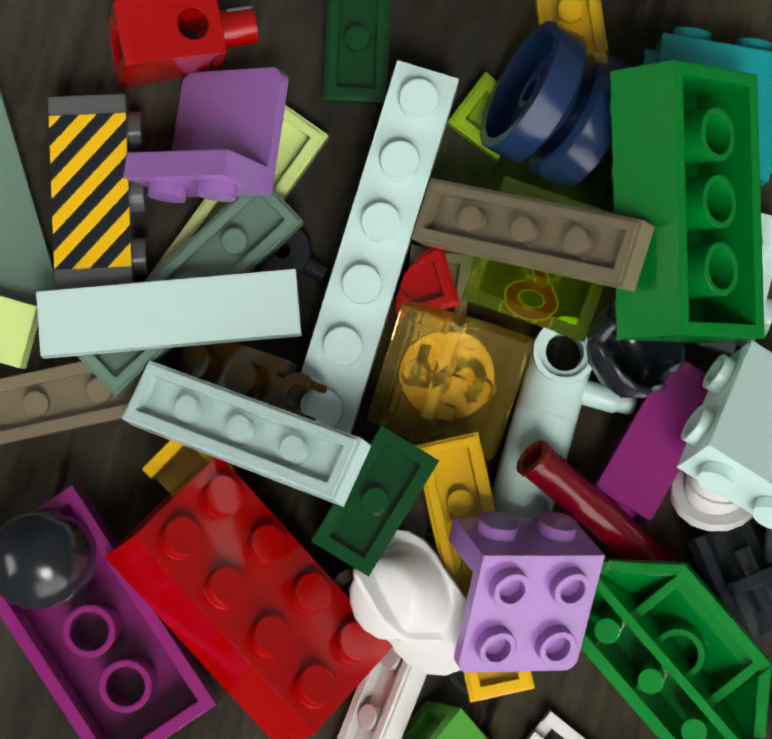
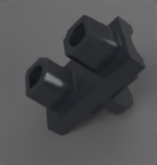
M747 521L743 526L728 531H708L686 541L689 548L686 556L691 568L698 576L702 577L704 583L751 637L756 640L771 632L772 562L767 563L750 522Z

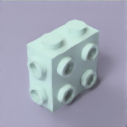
M751 340L730 357L726 354L720 355L709 368L703 380V388L708 390L703 405L693 412L681 433V439L686 442V446L677 468L695 478L698 484L706 491L718 496H724L751 513L759 524L772 529V352Z

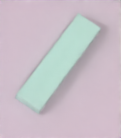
M296 269L36 292L40 355L44 359L302 336Z
M150 360L122 417L124 421L132 426L344 507L371 448L369 443L357 436Z

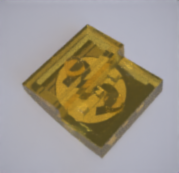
M404 302L399 311L367 421L421 443H426L431 437L442 440L478 432L483 456L485 459L491 460L498 453L535 339L469 316L426 305Z

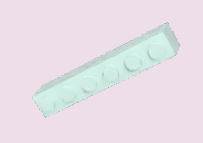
M397 60L301 371V373L319 379L327 385L325 394L312 390L304 394L300 403L302 413L314 417L316 422L351 435L459 83L458 78Z

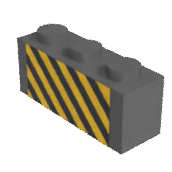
M126 94L48 97L55 290L139 283V276L149 275L147 237L137 238L136 213L146 212L147 190L145 186L125 179L123 176L127 153H133L134 149H144L142 111H132V103Z

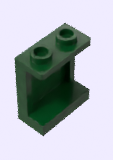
M383 426L380 427L370 444L371 448L344 507L333 504L311 542L368 577L439 462L436 458Z

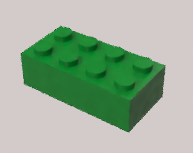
M669 60L610 71L613 159L611 177L613 182L614 214L644 220L655 227L635 292L616 288L617 340L710 343L765 339L757 74L679 60Z

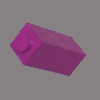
M686 361L682 368L672 373L666 379L665 389L640 398L633 414H631L592 482L595 487L632 519L635 515L644 520H651L680 471L677 465L686 446V442L681 439L683 428L693 412L703 405L708 390L703 388V380L707 373Z

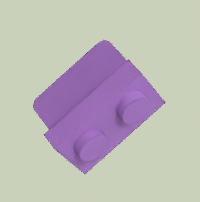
M275 67L189 73L182 82L172 151L127 153L123 178L147 187L148 197L170 203L186 202V197H202L213 201L233 202L236 201V196H272L289 82L287 74Z
M488 511L483 512L479 517H453L448 540L473 572L454 652V661L458 667L466 673L561 671L572 668L578 661L605 555L582 530L578 522L563 513L544 512L540 517H512L505 513Z

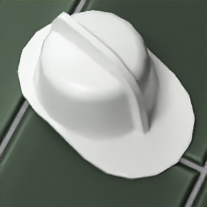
M397 530L369 577L355 568L353 570L354 577L350 586V605L354 617L366 632L380 640H387L393 646V650L409 666L430 675L446 676L461 669L454 661V652L467 598L425 539L409 530Z

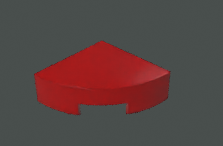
M431 247L418 256L403 275L396 298V312L399 324L406 322L408 313L412 309L435 314L460 306L443 249Z

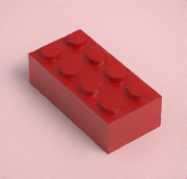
M215 457L188 475L104 556L270 739H304L314 735L393 647L387 640H380L361 627L354 617L349 597L227 462Z

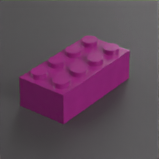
M72 485L37 509L50 507L62 509L85 523L96 543L95 573L82 594L72 601L55 607L40 610L22 609L20 605H12L0 595V617L80 739H166L217 705L222 697L192 652L104 557L119 543V540L82 485Z

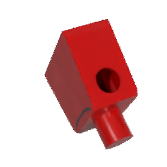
M217 0L113 1L107 26L119 90L182 78L192 72L218 70L227 53L226 48L258 43V28L252 5L219 10ZM180 31H192L199 39H189Z

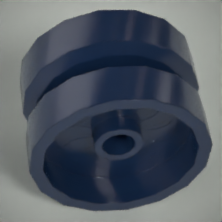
M546 21L534 29L520 44L498 78L482 116L479 134L482 146L509 161L520 162L527 158L531 173L556 187L563 189L572 187L581 182L595 168L612 144L610 71L630 68L632 66L604 49H593L587 53V46L582 36L558 22Z

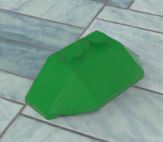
M604 559L581 649L659 739H766L772 660L686 561Z

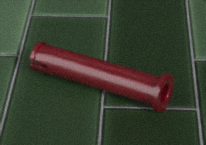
M538 440L528 446L517 461V472L531 481L619 559L679 561L678 550L670 544L661 545L552 449V446L547 441Z

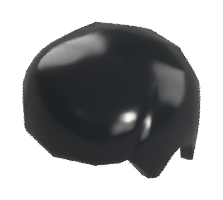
M615 303L597 314L586 335L588 339L586 352L592 370L599 382L620 398H644L651 395V393L665 389L666 379L672 373L682 368L685 363L684 342L617 340Z
M50 507L20 513L3 523L0 528V595L12 605H20L22 609L40 610L72 601L84 592L96 571V543L83 521L62 509Z

